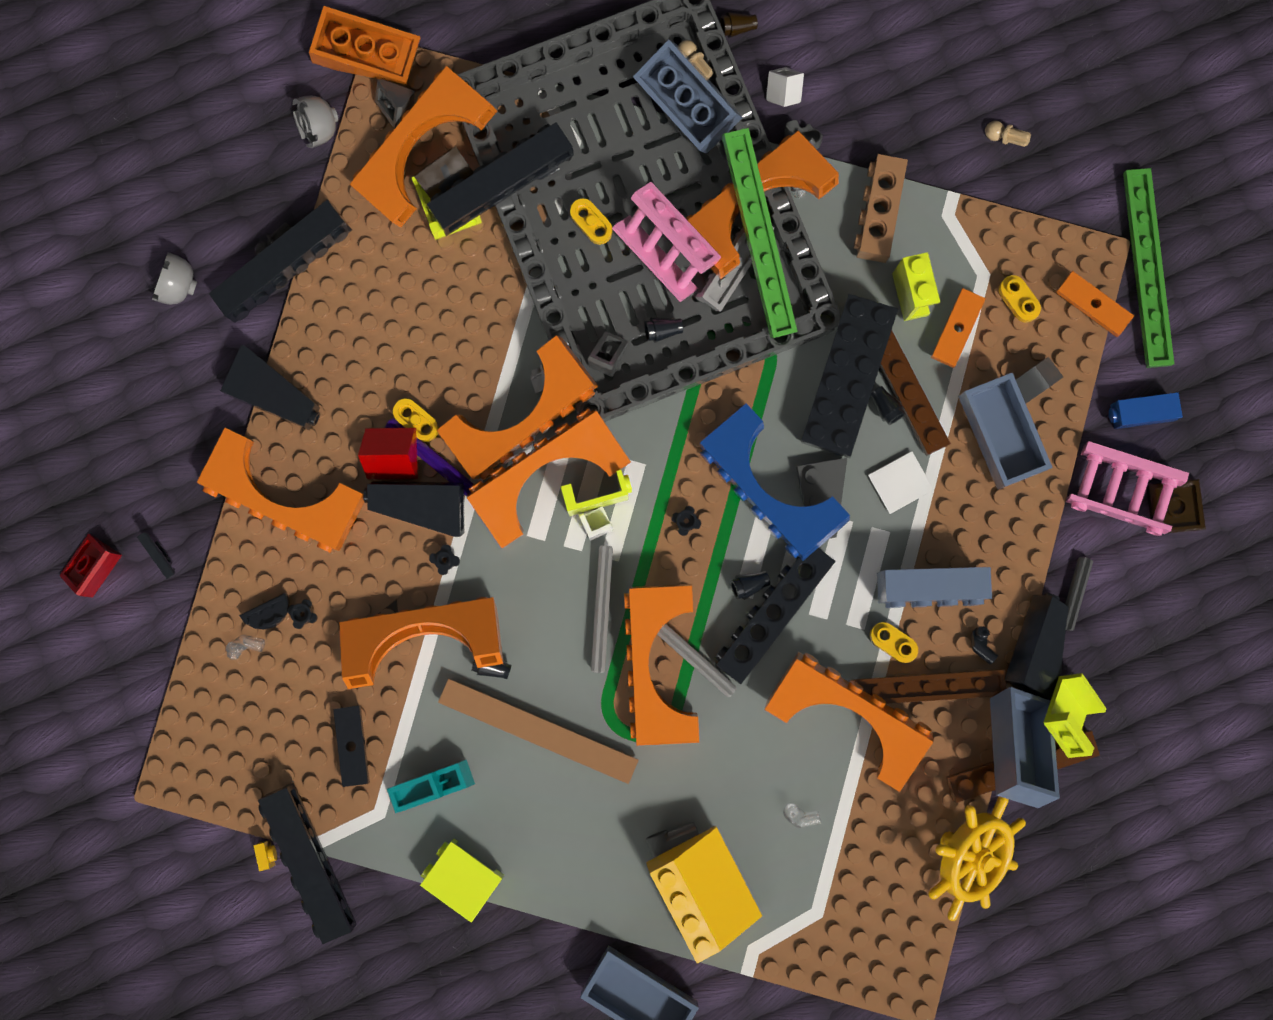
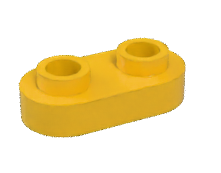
M578 199L571 205L570 214L572 220L591 242L601 245L611 239V223L590 200ZM585 210L588 212V215L580 217L579 212ZM597 229L605 231L601 236L596 235L595 232Z
M1011 275L1000 283L999 294L1019 321L1027 323L1039 316L1041 312L1040 302L1021 277ZM1010 284H1015L1017 291H1012ZM1025 304H1029L1032 307L1031 312L1025 310Z
M401 399L394 405L393 415L395 419L405 428H416V435L419 440L428 442L436 438L438 435L437 429H439L438 423L414 401ZM405 409H411L409 417L403 416ZM429 425L431 427L430 432L423 433V426Z
M882 622L875 624L871 628L870 640L873 645L896 661L909 663L917 657V643L891 624ZM882 630H885L888 633V638L886 640H882L880 638V632ZM903 645H907L910 649L907 655L901 652Z

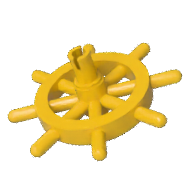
M999 796L992 813L976 815L975 807L967 805L965 807L966 821L954 834L950 831L945 832L941 838L940 845H937L935 848L936 853L943 856L940 867L941 881L929 890L928 896L930 899H937L947 891L955 897L947 914L950 921H955L958 918L964 902L979 900L982 908H989L991 904L989 894L998 886L1007 870L1013 871L1018 868V863L1012 860L1014 835L1026 825V822L1023 818H1017L1008 825L1001 819L1009 799Z

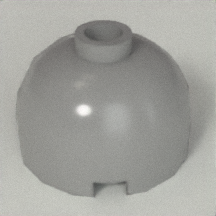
M309 95L295 98L292 105L297 104V111H293V115L301 138L305 139L307 137L310 142L306 146L314 148L327 143L334 135L336 129L335 122H338L335 108H330L329 104L321 97Z
M167 253L152 300L172 305L184 301L187 294L193 295L197 281L193 280V269L185 259L172 253Z

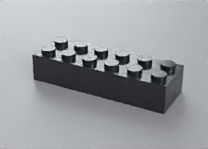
M848 294L801 440L802 444L846 458L851 457L898 308Z

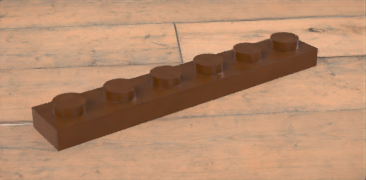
M891 330L880 368L897 401L904 406L905 416L925 455L928 456L951 443Z
M1005 670L853 679V681L864 688L863 691L871 696L873 694L880 696L886 701V704L993 697L1007 689L1006 681L1004 680Z
M1091 730L1083 732L1094 746L1092 756L1068 758L1055 741L1057 770L1100 756ZM994 761L947 776L946 780L953 802L958 803L994 791Z

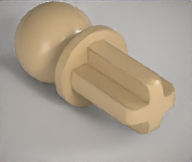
M682 41L678 47L708 79L712 77V69L703 59L704 54L702 52L697 53V47L692 41Z
M992 121L985 128V135L991 141H998L1003 138V144H1008L1009 142L1023 147L1027 146L1030 142L1031 134L1029 132L1015 129L1011 124L1005 128L1000 121Z

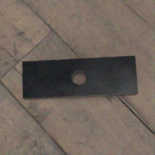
M361 705L333 709L342 787L369 784ZM350 741L356 744L354 751L349 749Z

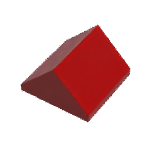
M365 428L358 457L367 479H418L416 428Z
M88 534L59 576L75 594L93 598L122 555L93 535Z

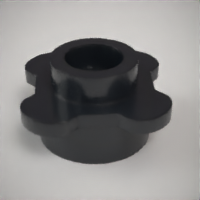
M686 506L683 511L674 513L671 517L672 522L676 523L679 528L678 533L682 536H686L689 531L701 527V520L697 519L694 514L695 509L692 506ZM684 519H688L689 522L685 523Z
M442 545L440 551L429 556V561L436 565L440 575H446L448 570L460 564L459 557L452 553V548L449 545ZM444 557L447 558L446 562L442 561Z
M304 599L301 604L290 605L288 608V614H290L291 619L294 621L293 626L296 629H301L305 624L317 621V614L313 612L312 602L308 599ZM301 612L305 613L303 617L300 615Z

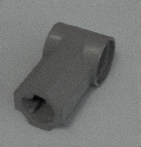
M692 822L671 831H660L647 837L646 840L651 854L655 858L699 835L695 823Z

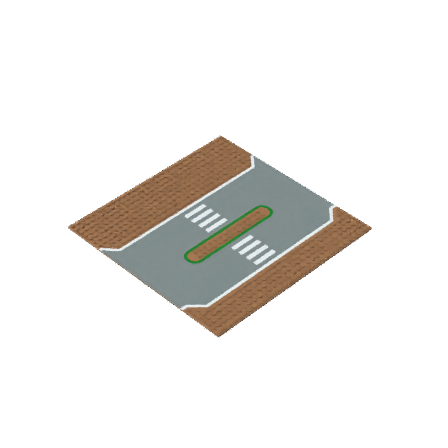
M418 47L407 84L391 83L414 90V106L419 94L429 88L433 83L435 75L446 66L458 75L483 64ZM505 71L504 73L505 76H512L515 74L508 71ZM356 74L314 208L316 209L328 200L342 215L352 231L348 233V236L342 242L335 243L330 247L323 257L311 262L304 272L293 277L267 361L269 366L320 407L318 411L320 412V418L317 424L312 426L309 431L253 407L245 437L254 442L250 452V470L256 485L267 498L285 507L301 508L315 505L329 497L339 483L364 494L367 484L373 481L449 482L419 456H417L418 479L366 478L358 457L365 428H385L390 419H395L393 408L401 399L414 401L436 420L439 428L455 415H463L477 428L495 432L506 430L523 421L537 406V398L542 395V392L535 394L530 376L532 375V370L543 365L536 351L549 340L496 207L493 206L480 215L482 223L435 240L411 178L454 146H456L473 171L479 167L462 122H447L430 129L420 137L411 149L404 169V185L410 201L417 209L406 223L399 227L392 223L350 185L354 174L366 165L371 153L380 148L388 132L394 129L375 103L377 80L380 79ZM556 84V90L562 92L564 87ZM544 90L538 92L540 98H546L547 95ZM590 94L587 96V99L593 100L601 96ZM517 99L515 101L516 106L522 107L523 101ZM572 101L541 113L540 117L552 116L575 107L577 103ZM617 103L614 105L625 135L632 137L633 133L621 104ZM499 106L498 112L504 114L506 112L505 107ZM634 106L643 129L649 130L650 125L643 108ZM656 112L660 122L666 124L668 120L665 114ZM589 114L587 117L599 146L603 148L606 146V142L595 115ZM525 119L523 121V124L528 125L530 123L529 119ZM572 120L570 125L581 152L587 154L589 149L579 124L576 120ZM512 126L506 127V131L513 130ZM479 132L475 138L479 140L484 139L487 133ZM673 133L645 144L644 148L648 150L679 138L680 134ZM721 139L716 145L722 158H727ZM517 142L513 143V149L516 148ZM769 142L773 151L780 146ZM626 151L612 157V161L618 162L633 156L634 153L633 151ZM699 151L704 164L710 165L711 160L708 153ZM676 152L674 156L682 174H687L688 169L680 152ZM824 157L839 173V184L821 199L800 188L788 187L836 301L840 315L842 316L848 294L898 308L892 331L951 444L926 456L906 416L904 415L897 422L888 425L886 421H882L874 400L870 396L850 458H847L841 506L850 514V521L837 532L836 538L828 539L819 547L836 562L742 684H738L715 666L718 662L715 656L723 646L729 648L734 641L731 638L732 634L739 626L744 628L749 622L746 616L755 605L760 607L766 600L762 596L769 586L745 600L742 598L736 599L732 592L730 581L735 579L736 575L766 571L771 585L776 587L781 580L778 577L779 573L786 565L791 567L796 558L786 550L785 546L787 543L781 537L776 539L768 529L769 523L764 518L759 520L751 511L753 506L746 499L743 502L734 492L736 487L730 481L726 483L717 473L719 468L713 462L708 464L700 454L702 452L700 442L747 403L764 423V429L756 437L750 452V468L754 478L761 488L774 499L791 506L804 507L796 467L846 458L801 443L838 326L828 335L606 421V425L631 461L630 464L621 470L623 476H629L632 493H628L629 500L603 507L612 524L613 531L591 541L581 522L580 514L569 516L561 486L571 484L577 503L620 492L621 490L616 473L609 477L597 464L580 458H562L551 461L537 469L526 480L520 490L516 504L517 516L523 528V535L504 548L500 547L468 501L466 495H464L465 533L461 537H453L369 511L367 503L364 502L341 550L332 549L331 553L317 547L318 541L309 538L307 542L294 536L295 530L286 527L284 531L271 525L273 520L271 518L263 516L261 520L249 514L250 508L242 504L240 508H236L224 502L134 795L135 801L272 840L269 834L270 826L267 819H264L259 812L258 800L272 791L294 783L323 850L328 857L422 883L424 878L421 877V874L429 863L434 866L440 858L436 853L445 841L450 843L453 839H456L458 841L457 845L491 870L495 871L497 869L504 874V877L486 902L693 961L695 959L649 873L646 862L653 859L646 838L660 831H671L692 822L695 823L699 834L717 826L762 917L724 949L701 961V963L901 1020H934L962 912L961 909L958 918L955 921H950L947 914L955 897L947 891L937 899H930L928 896L929 890L941 881L940 867L943 856L938 855L935 848L937 845H940L941 838L945 832L950 831L954 834L966 821L965 807L967 805L975 807L976 815L987 813L992 793L991 791L955 803L953 802L946 777L994 761L991 697L886 704L893 709L899 708L909 715V719L918 723L920 721L929 726L934 738L933 744L900 792L877 779V769L883 758L882 743L871 724L858 713L838 705L818 704L800 710L786 723L764 710L765 705L798 651L802 654H811L825 668H834L841 674L840 677L847 681L853 679L1005 670L1006 676L1032 596L1042 595L1108 334L1105 328L1058 295L1056 291L1067 276L1074 271L1116 302L1130 241L1122 237L904 179L889 259L886 263L856 258L858 249H854L856 234H861L862 225H858L861 210L866 208L867 201H863L865 186H870L871 177H867V168ZM658 159L657 164L663 179L669 181L671 177L663 159ZM595 163L569 173L565 178L567 180L574 179L597 170L602 165ZM644 165L640 166V172L647 185L652 182L647 167ZM614 176L613 181L621 198H625L627 193L619 176ZM712 177L711 181L716 183L718 182V178ZM884 180L878 181L880 187L884 189L890 188L888 182ZM554 181L548 182V186L553 187L555 185ZM598 182L595 187L602 203L607 205L610 201L603 184ZM696 183L667 194L665 197L668 200H672L700 189L701 185ZM535 187L531 188L530 190L531 193H536L538 191V189ZM580 189L578 191L580 199H588L586 191ZM557 198L555 204L561 219L567 220L569 216L561 198ZM701 203L695 204V208L698 212L699 210H701ZM539 205L537 209L545 227H550L551 221L544 205ZM873 205L877 212H885V208L882 205ZM636 206V207H634V208L632 209V211H633L634 213H635L636 210L638 209V206ZM679 210V212L686 218L687 216L685 211ZM616 214L607 219L610 223L622 219V215ZM516 222L511 226V229L513 231H520L524 224ZM790 223L782 225V228L787 232L795 230ZM736 227L732 229L734 234L740 232ZM869 229V232L872 236H881V233L878 229ZM570 232L568 236L574 238L576 233ZM616 235L623 255H630L628 245ZM556 238L551 240V244L556 245L558 243V239ZM607 243L599 245L607 263L612 262L613 258ZM577 249L575 254L581 269L587 272L589 271V265L581 249ZM928 252L940 303L929 305V316L904 321L892 273L902 258ZM560 256L558 262L564 277L569 279L572 277V273L566 258ZM751 264L748 271L751 278L756 279L753 264ZM637 265L606 278V281L611 283L643 270V266ZM687 267L681 268L683 272L687 269ZM533 268L529 272L531 277H538L542 274L540 268ZM709 269L702 273L706 283L710 275ZM810 269L801 270V274L805 278H812L814 276ZM1011 275L1021 277L1040 302L1041 312L1033 321L1027 323L1019 321L1001 298L999 285L1006 277ZM655 278L654 282L667 312L671 313L673 312V307L664 284L658 278ZM591 283L589 285V288L593 290L596 288L597 285L595 283ZM642 284L637 285L636 288L649 319L651 317L656 318L645 287ZM1010 284V289L1017 291V286ZM964 288L986 299L956 366L952 368L932 359L931 355L961 289ZM573 290L571 294L577 296L579 291ZM697 290L693 294H691V297L694 302H699V300L695 298V296L698 293ZM621 291L619 296L632 326H637L638 320L628 295L625 291ZM746 297L738 298L726 303L721 312L714 309L711 312L717 315L747 303L748 299ZM596 301V306L606 331L615 334L603 301ZM1091 302V305L1094 308H1097L1096 304L1094 302ZM1025 304V310L1031 312L1032 307L1029 304ZM580 307L578 312L591 342H596L598 338L588 313L584 307ZM554 313L549 315L547 321L551 324H556L560 321L561 317ZM826 314L820 316L824 324L829 325L833 323L831 316ZM695 315L682 320L683 327L699 322L701 317ZM748 317L742 318L744 326L751 325ZM731 324L724 325L727 333L733 332ZM955 325L954 329L957 332H961V328ZM712 330L707 331L708 338L714 340L716 338L715 333ZM644 335L632 340V345L637 346L648 342L646 336ZM784 335L776 337L774 340L778 343H784L786 337ZM686 341L680 342L682 350L686 351L689 349ZM669 348L662 350L665 357L671 356ZM735 351L726 353L729 361L735 362L740 359ZM649 354L645 356L646 363L653 364V357ZM1049 357L1063 375V378L1026 403V406L1053 468L997 490L958 396L966 390L1013 373L1016 380ZM628 364L621 366L625 374L630 372ZM879 368L872 392L878 387L883 386L896 399L881 368ZM683 369L678 373L679 377L683 380H689L693 377L691 371ZM604 374L606 380H612L613 377ZM639 387L631 392L632 396L636 399H641L646 394L644 389ZM588 406L587 408H589L590 411H592V410H594L596 407H594V406ZM576 408L565 418L560 416L553 421L555 425L544 434L539 432L534 436L535 441L525 449L520 447L513 454L517 456L523 451L528 454L535 449L533 445L544 437L549 440L556 435L555 430L565 423H568L570 426L578 420L576 418L578 415ZM411 409L403 411L404 417L411 415ZM425 425L422 428L423 433H428L431 430L429 425ZM439 433L435 439L424 442L473 484L482 480L481 478L472 479ZM913 452L934 490L889 514L868 475ZM510 460L508 463L504 465L500 463L493 469L496 470L500 466L507 468L508 466L513 464L512 460ZM490 476L487 479L482 480V482L484 483L492 477ZM686 506H692L695 509L694 514L697 519L701 520V527L689 531L686 536H682L678 533L679 528L676 523L672 522L671 517L674 513L683 511ZM684 519V522H685V523H688L689 520H688V519ZM442 545L451 546L452 553L460 559V564L448 570L446 575H440L436 565L429 561V556L440 551ZM606 545L613 548L606 664L604 673H593L591 671L598 556L599 547ZM444 557L442 561L446 562L447 558ZM801 564L798 567V574L802 578H808L811 574L810 567ZM991 567L992 599L984 600V605L963 606V602L958 601V605L949 607H937V602H932V606L912 608L911 603H906V607L885 608V603L878 604L877 573L884 570ZM691 584L693 612L678 615L666 624L731 681L737 689L730 697H726L663 639L656 635L649 653L651 680L659 695L667 703L679 710L698 714L699 743L637 746L636 738L631 739L630 723H635V712L630 713L629 697H634V687L628 686V671H633V661H627V645H632L631 635H626L625 619H630V609H625L624 593H629V587ZM789 584L784 585L782 588L783 596L792 599L795 596V588ZM283 593H288L289 606L301 604L304 599H308L312 602V610L318 617L315 623H307L303 628L296 629L293 626L294 621L291 619L290 614H287L283 622L276 627L262 630L245 624L239 615ZM480 597H494L498 611L503 661L512 665L507 679L477 675V672L471 671L474 657L468 647L454 638L429 634L410 638L392 648L377 667L374 685L348 689L344 683L341 668L339 622L348 621L351 618L373 617L378 613L393 614L395 613L393 610L385 608L396 599L399 613L401 610L406 609L417 610L424 609L430 605L442 606L455 601L467 602ZM771 604L767 607L766 614L771 619H777L780 610L776 605ZM301 612L300 615L303 617L305 613ZM886 622L891 624L917 643V657L909 663L896 661L873 645L870 640L871 628L877 623ZM754 625L750 631L751 636L756 640H760L764 636V629L760 625ZM985 626L989 630L990 635L987 638V646L998 655L991 665L972 650L971 634L975 628ZM885 630L880 632L882 640L888 638V633ZM744 645L736 647L735 656L737 659L745 660L748 657L749 651ZM903 645L901 652L907 655L910 649L907 645ZM452 679L639 759L629 784L438 703L447 680ZM1006 681L1007 688L1012 687L1018 689ZM361 705L370 783L342 787L333 709ZM350 741L349 749L354 751L356 744ZM467 759L475 782L474 785L395 814L387 791L388 788Z

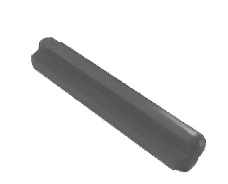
M1087 557L1078 558L1065 605L1069 607L1067 631H1073L1093 565V560Z

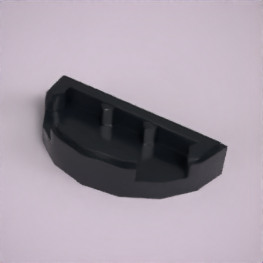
M144 532L137 536L165 578L168 579L173 576L175 568H172L170 565L171 559L158 541L154 542L149 533Z
M283 593L239 616L245 624L255 629L266 630L274 628L283 622L288 614L290 604L288 593Z

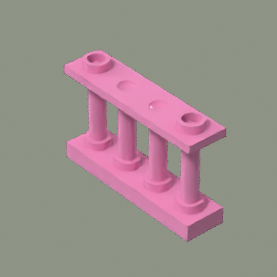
M650 182L634 192L631 197L632 201L638 206L633 217L629 215L615 224L612 229L681 302L698 289L691 281L697 272L702 274L720 260L721 256L659 189ZM645 215L656 225L650 235L640 226ZM663 234L673 244L667 254L657 244ZM680 252L691 263L685 272L674 263Z
M1088 441L1083 446L1081 455L1087 457L1088 464L1078 495L1070 494L1065 502L1072 504L1071 508L1078 511L1086 512L1088 509L1147 528L1146 532L1152 535L1162 536V534L1170 532L1172 526L1163 523L1174 488L1182 486L1187 482L1189 473ZM1104 462L1112 465L1113 472L1103 503H1098L1087 498L1098 464ZM1130 470L1137 473L1138 480L1128 511L1126 512L1112 506L1123 472ZM1155 478L1162 481L1163 488L1153 519L1151 520L1139 516L1138 512L1148 480Z

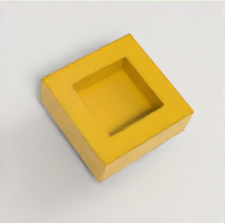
M270 840L253 845L259 871L275 866L277 852L275 846H271Z

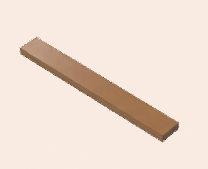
M452 679L447 680L438 701L442 705L629 784L639 759Z

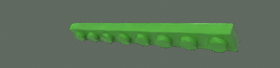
M749 128L724 133L721 136L770 338L797 332V327Z
M1151 168L1126 170L1123 173L1146 368L1174 365L1152 172Z

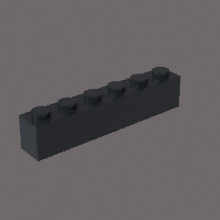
M557 122L552 125H544L532 138L522 139L516 144V148L509 152L504 151L495 157V161L487 166H479L474 170L473 175L467 179L457 180L452 184V188L445 193L439 192L431 197L430 202L427 203L429 211L444 234L448 236L574 156L573 146Z
M326 200L212 290L209 295L225 317L234 323L243 320L253 308L265 303L272 293L284 288L296 274L304 272L311 262L323 257L335 243L346 239L352 229L338 210Z
M294 783L264 795L258 800L259 812L264 819H267L270 826V837L273 842H277L281 851L280 859L285 867L288 866L292 875L290 877L292 886L301 895V905L304 912L309 914L313 922L312 930L316 938H320L323 945L351 933L357 925Z

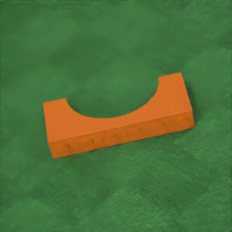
M446 66L435 75L433 83L429 88L419 94L417 102L411 110H407L403 114L401 122L397 127L388 132L380 148L371 153L366 165L354 174L350 185L392 223L402 227L417 209L410 201L404 185L406 160L415 143L430 129L447 122H465L482 130L496 114L497 110Z
M799 131L792 136H786L781 141L779 147L774 151L765 153L757 164L764 191L778 187H795L810 192L816 198L821 199L839 184V173ZM728 183L714 199L707 200L696 214L686 217V220L721 256L720 260L710 267L720 279L740 264L739 253L731 241L732 226L740 211L733 183Z
M556 335L536 351L544 367V388L537 406L519 424L506 430L489 432L477 428L463 415H455L437 429L439 435L472 479L481 478L485 480L490 477V473L494 471L493 468L498 464L504 465L515 457L513 453L520 447L525 449L535 441L534 436L539 432L544 434L555 425L553 421L560 416L565 418L575 410L573 406L580 400L585 402L595 394L593 390L598 385L562 337Z
M589 408L585 409L576 416L578 419L570 426L568 423L561 425L555 430V436L549 440L546 437L540 439L533 445L534 450L528 454L524 451L512 459L513 464L507 468L500 466L490 473L492 478L484 483L480 480L468 488L470 490L467 494L468 501L501 548H504L523 535V528L517 516V499L526 480L543 465L562 458H580L597 464L610 477L616 471L631 463L596 408L592 411Z
M224 428L197 481L198 484L204 486L202 491L214 497H217L219 493L227 497L226 503L236 508H240L242 504L250 508L249 514L261 520L263 516L273 519L271 525L284 531L286 527L295 530L294 536L308 542L309 538L318 541L317 547L331 553L332 549L340 551L364 504V494L339 483L329 497L315 505L301 508L278 505L261 492L252 477L250 452L254 442Z
M692 585L629 587V593H624L625 609H630V619H625L626 635H631L632 645H627V661H633V671H628V686L634 687V697H629L630 713L635 712V723H630L631 739L636 738L637 746L699 743L698 714L679 710L667 703L655 689L649 673V653L653 640L659 630L674 617L693 612Z
M480 597L467 602L455 601L442 606L430 605L424 609L401 610L399 613L376 614L373 617L351 618L348 621L339 622L342 679L348 689L374 685L375 673L383 657L403 641L421 635H444L460 641L472 652L477 668L503 664L498 611L494 597Z
M798 651L767 700L764 710L786 723L800 710L818 704L838 705L858 713L871 724L882 743L883 758L877 769V779L900 792L934 742L931 728L923 722L919 721L916 723L909 719V715L903 710L889 707L880 696L876 694L871 696L863 691L864 688L853 680L848 682L840 677L841 674L834 668H825L820 665L818 660L811 654H802Z

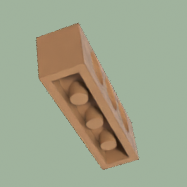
M878 154L874 162L870 161L867 177H871L870 186H865L863 201H867L865 210H861L858 225H862L861 234H856L854 249H858L856 258L886 263L889 259L908 162L907 159ZM884 180L888 182L890 188L884 189L880 187L878 181ZM873 205H882L885 208V212H877ZM869 229H878L881 233V236H872L869 232Z

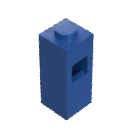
M1179 393L1118 400L1111 404L1109 409V419L1114 424V429L1172 422L1183 417Z

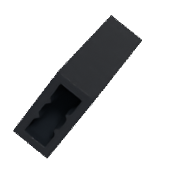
M241 344L220 391L227 396L310 431L311 427L315 426L320 418V412H318L320 407L249 348Z
M373 481L367 484V488L364 489V502L367 503L369 511L453 537H461L465 533L463 482Z
M1045 593L1044 596H1032L1004 680L1021 691L1051 701L1058 678L1061 676L1069 607L1059 601L1060 598L1058 596Z

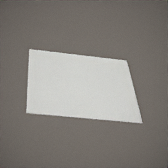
M913 452L868 475L889 514L934 490Z

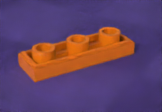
M1074 271L1067 276L1056 291L1058 295L1116 337L1121 335L1134 317L1133 314ZM1091 302H1094L1097 308H1094L1091 305Z
M964 288L961 289L931 355L932 359L952 368L956 366L986 298ZM954 326H959L961 328V332H957L954 329Z

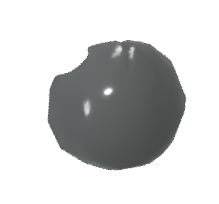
M797 120L786 123L784 138L788 135L792 136L799 131L816 150L821 146L823 135L819 130L812 128L810 123L805 127H800Z

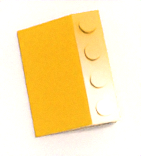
M717 826L646 862L649 873L696 963L720 952L762 917Z

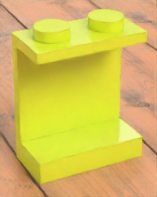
M928 252L902 258L892 275L903 319L908 321L929 316V305L940 303V298Z
M622 470L616 471L620 492L581 503L576 502L571 484L561 486L569 516L629 500L628 493H632L629 476H623Z
M1083 673L1059 676L1043 723L1068 758L1092 756L1094 746L1082 731V727L1087 714L1106 712V707Z
M453 839L450 843L445 841L436 853L440 858L433 866L429 863L421 874L424 880L420 886L472 923L504 877V874L497 869L495 871L491 870L457 845L458 841L456 839Z

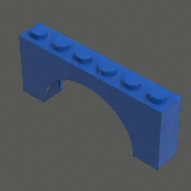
M746 403L700 442L702 449L700 454L708 464L713 462L719 468L717 471L719 476L726 483L730 481L736 487L734 492L743 502L746 499L753 506L751 511L759 520L764 518L769 523L768 529L776 539L781 537L787 543L785 546L786 550L794 558L798 556L804 561L850 521V514L833 496L817 505L798 507L774 499L761 488L750 468V452L756 437L764 429V423Z

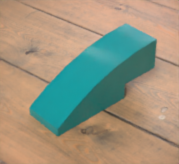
M466 759L390 787L387 791L396 814L474 785L475 782Z

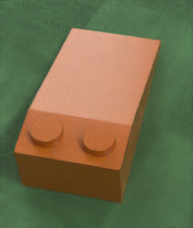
M323 6L309 55L312 63L336 71L407 84L421 37Z

